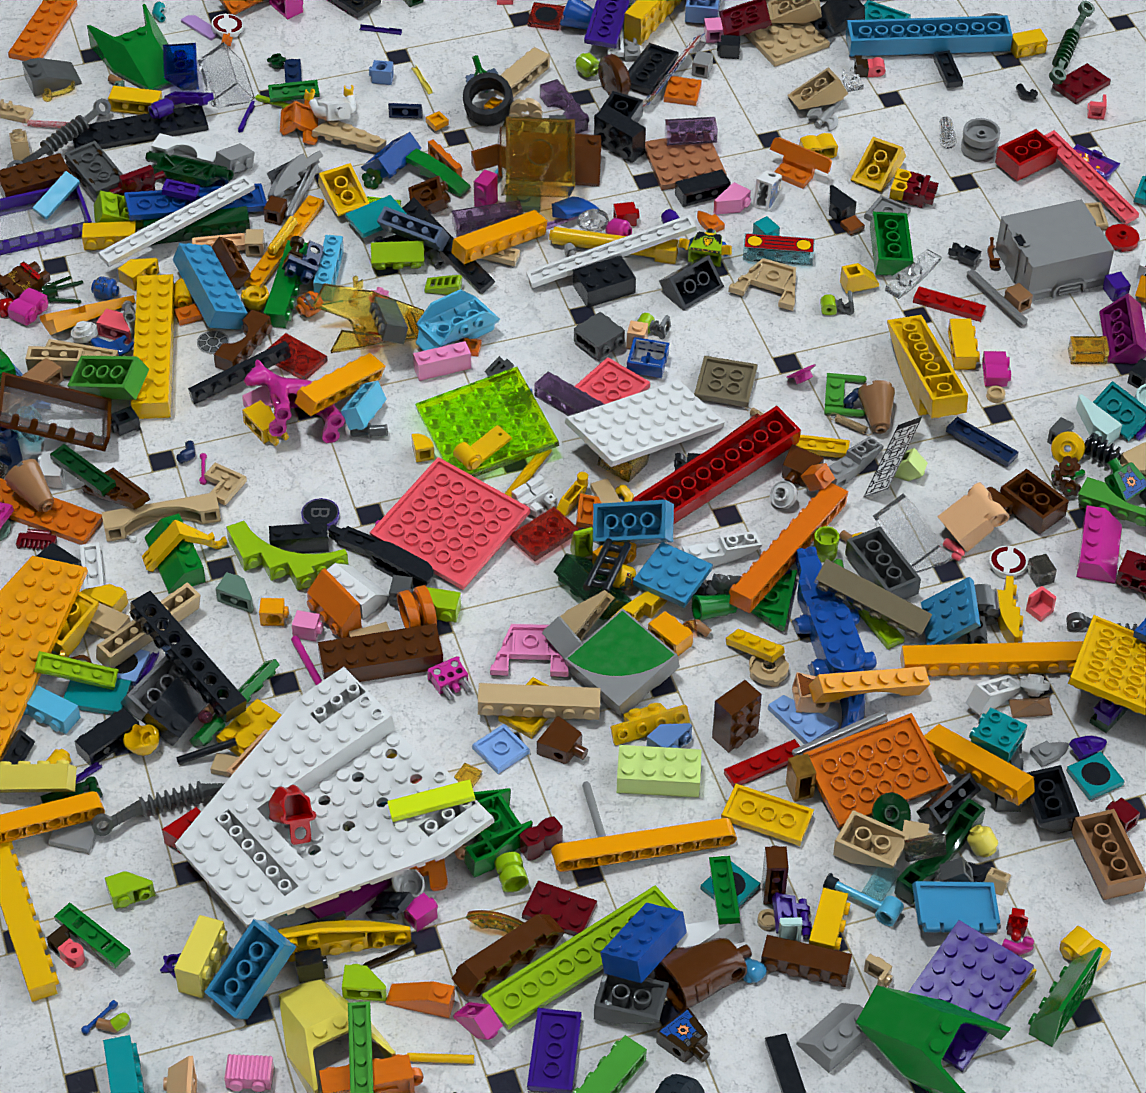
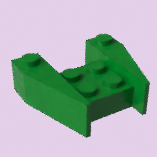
M510 788L474 792L475 799L494 818L493 824L475 836L478 842L465 847L464 863L474 878L495 869V860L500 855L507 852H515L520 848V834L533 825L531 820L521 824L509 807L511 798Z

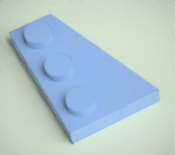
M782 695L768 705V710L804 744L828 735L839 727L838 722L821 713L796 712L794 700L785 695Z

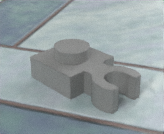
M633 38L632 43L625 39L624 59L625 61H636L641 54L640 46L637 45L636 38Z

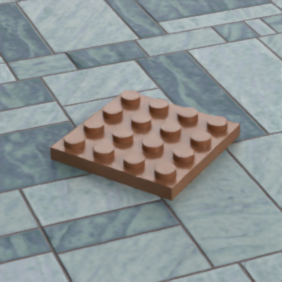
M707 131L645 141V154L661 190L675 188L676 181L723 169L727 176Z

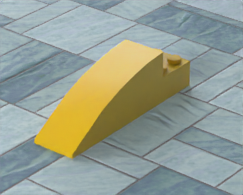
M916 315L887 320L897 362L918 415L929 414L931 418H940L967 413L968 393L923 316Z

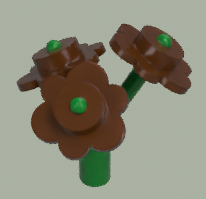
M1065 456L1063 462L1059 463V466L1054 465L1051 479L1054 485L1060 486L1059 489L1063 491L1065 496L1078 495L1081 486L1076 484L1075 479L1085 476V471L1081 469L1077 458ZM1063 477H1070L1071 480L1063 479Z

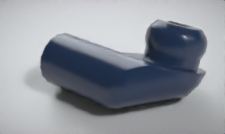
M859 388L853 389L843 399L845 408H854L853 402L859 398Z
M186 441V449L177 454L176 459L179 463L188 462L195 457L193 441Z

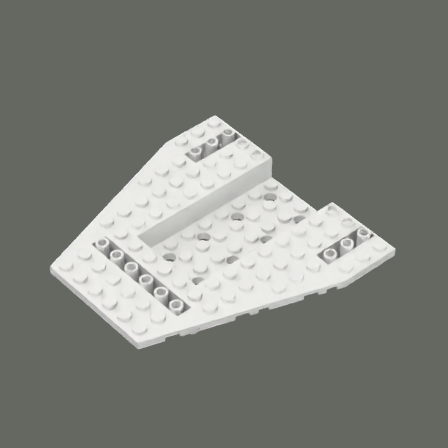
M343 667L292 702L175 845L186 860L248 928L253 919L268 923L274 921L273 918L280 915L296 913L295 910L302 907L307 909L339 897L338 894L346 891L361 889L360 886L368 883L373 885L403 874L404 870L417 866L419 868L425 866V863L435 859L436 862L444 859L493 824L494 818L475 800L392 822L388 804L384 807H378L380 803L458 783V781L443 766L435 770L395 730L392 715ZM389 754H397L393 759L387 758ZM356 777L364 778L360 782L353 781ZM414 779H422L416 784L411 783ZM290 785H296L310 798L311 808L316 812L317 816L314 820L310 821L311 841L309 843L292 844L290 829H286V826L289 824H281L269 819V800L278 787L286 788ZM323 800L330 801L327 805H320ZM346 825L355 826L349 831L344 830ZM298 827L295 831V836L297 839H303L306 835V830L304 827ZM313 850H320L317 854L310 855Z

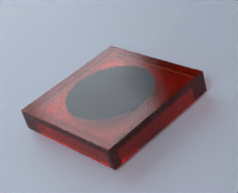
M534 2L527 26L559 30L565 6Z

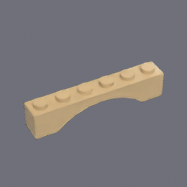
M216 492L145 504L135 510L123 508L101 512L107 542L125 539L127 535L132 534L143 526L178 513L182 520L202 525L221 521Z

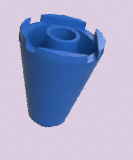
M568 0L563 12L564 18L563 20L561 19L560 25L587 30L594 9L581 0Z

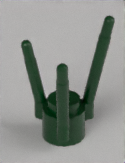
M71 276L45 284V286H42V292L47 295L49 303H81V300L55 298V296H59L58 290L83 284V280L57 286L72 279Z

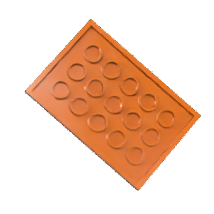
M912 713L803 753V755L808 754L817 773L815 784L838 828L844 826L853 810L865 816H871L873 804L882 794L897 793L908 802L942 789L949 784Z

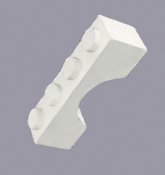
M159 133L151 145V150L155 153L162 152L169 156L177 155L215 164L216 151L221 150Z

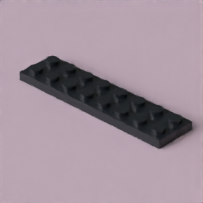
M192 105L175 108L172 114L160 119H153L150 113L88 124V130H83V133L78 134L76 138L73 137L72 141L74 148L96 141L102 149L155 140L159 133L179 136L206 131L209 128L203 107Z

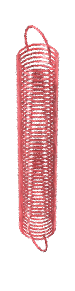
M28 120L27 126L31 125V121ZM31 120L34 127H41V122H43L42 127H45L46 122H48V127L56 128L57 121ZM58 122L59 124L57 128H61V123H63V126H65L66 123Z

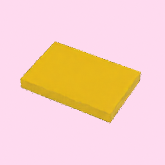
M534 677L526 684L549 686ZM498 716V721L531 739L549 719L545 717Z

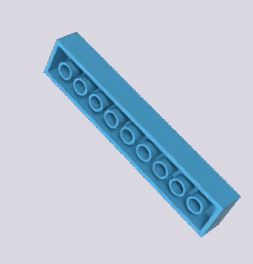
M1008 15L847 20L846 27L849 56L922 55L950 50V53L1004 52L1011 50L1013 38Z

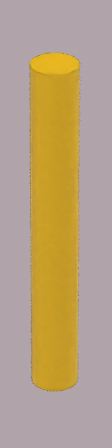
M407 1053L409 1054L410 1062L474 1064V1055Z

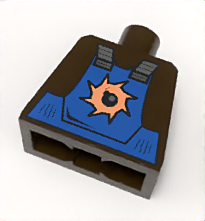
M689 1008L682 1011L657 1031L656 1043L682 1062H687L695 1056L702 1063L710 1056V1052L705 1048L708 1034Z

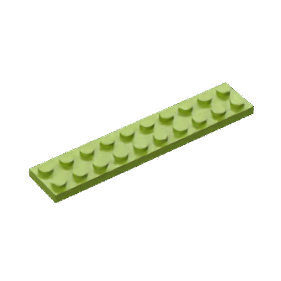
M655 885L483 993L482 1000L485 1004H490L500 1022L509 1030L537 1012L538 1008H543L601 971L603 964L600 952L645 903H652L675 910L678 909Z

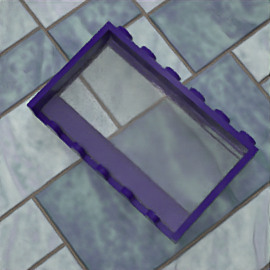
M79 185L47 220L33 211V207L50 188L1 198L0 255L82 237L83 223H92Z

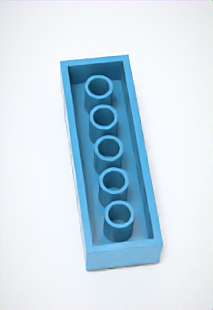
M179 243L173 257V262L209 328L241 329L243 325L242 320L247 316L248 312L212 247L206 244Z

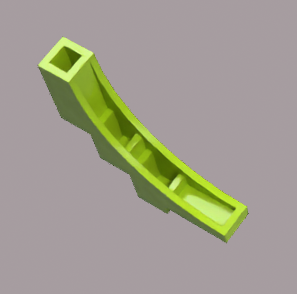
M245 521L226 526L228 541L244 571L263 565L271 581L289 575L297 591L309 588L322 569L325 568L327 570L335 563L349 565L348 554L345 549L321 554L295 553L282 550L263 541L250 530Z

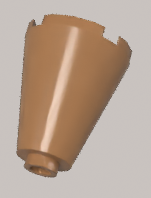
M875 380L872 381L873 384L871 385L863 384L858 390V396L871 429L878 434H882L890 428L895 388L892 387L890 382Z
M27 459L22 461L23 465L12 467L5 477L7 486L37 511L46 512L50 510L54 499L40 464L35 459Z

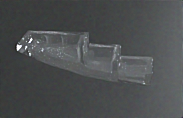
M929 249L925 250L913 258L912 265L897 273L896 279L886 285L885 292L900 299L919 284L941 261L942 257Z

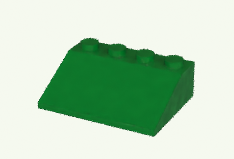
M1098 947L1072 960L1068 967H1063L1059 975L1061 979L1059 982L1054 981L1049 990V997L1042 999L1039 1005L1040 1011L1038 1014L1035 1012L1032 1014L1028 1022L1031 1025L1029 1035L1053 1047L1093 985L1103 951L1102 948Z

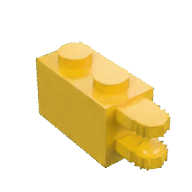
M260 400L242 410L243 422L263 444L269 441L274 446L279 444L278 436H272L269 433V423L275 419V416L268 405L266 406ZM287 432L280 436L283 440L289 438Z

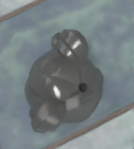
M714 573L712 580H707L706 582L708 584L706 595H717L718 593L730 595V588L733 584L739 582L741 576H726Z

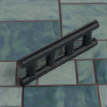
M610 538L605 540L583 585L585 591H589L592 586L602 588V591L610 592L632 546L630 542H625L623 546L612 544L613 541ZM608 552L619 553L617 558L607 556ZM603 563L613 565L612 569L602 568L601 566ZM597 575L608 576L606 581L595 579Z

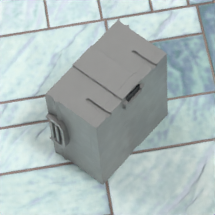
M1082 199L1001 216L995 248L1013 283H1020L1033 295L1032 301L1048 297L1053 299L1056 294L1060 296L1078 292L1080 289L1084 292L1085 289L1102 286L1105 275H1108L1110 272L1114 248L1101 228L1096 226L1094 217Z

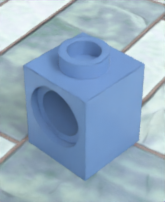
M373 61L372 67H369V76L372 77V83L392 84L394 76L392 61Z

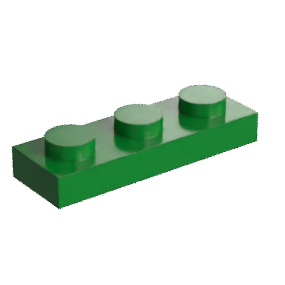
M318 80L268 85L270 103L304 99L306 89L309 93L311 89H314V98L320 97Z

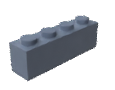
M384 206L377 220L383 230L412 241H423L425 246L441 252L450 237L442 227Z

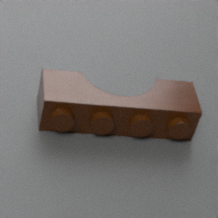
M251 310L242 320L246 336L235 343H223L214 353L215 367L226 370L250 357L256 347L261 345L266 335L270 334L272 330L271 317Z

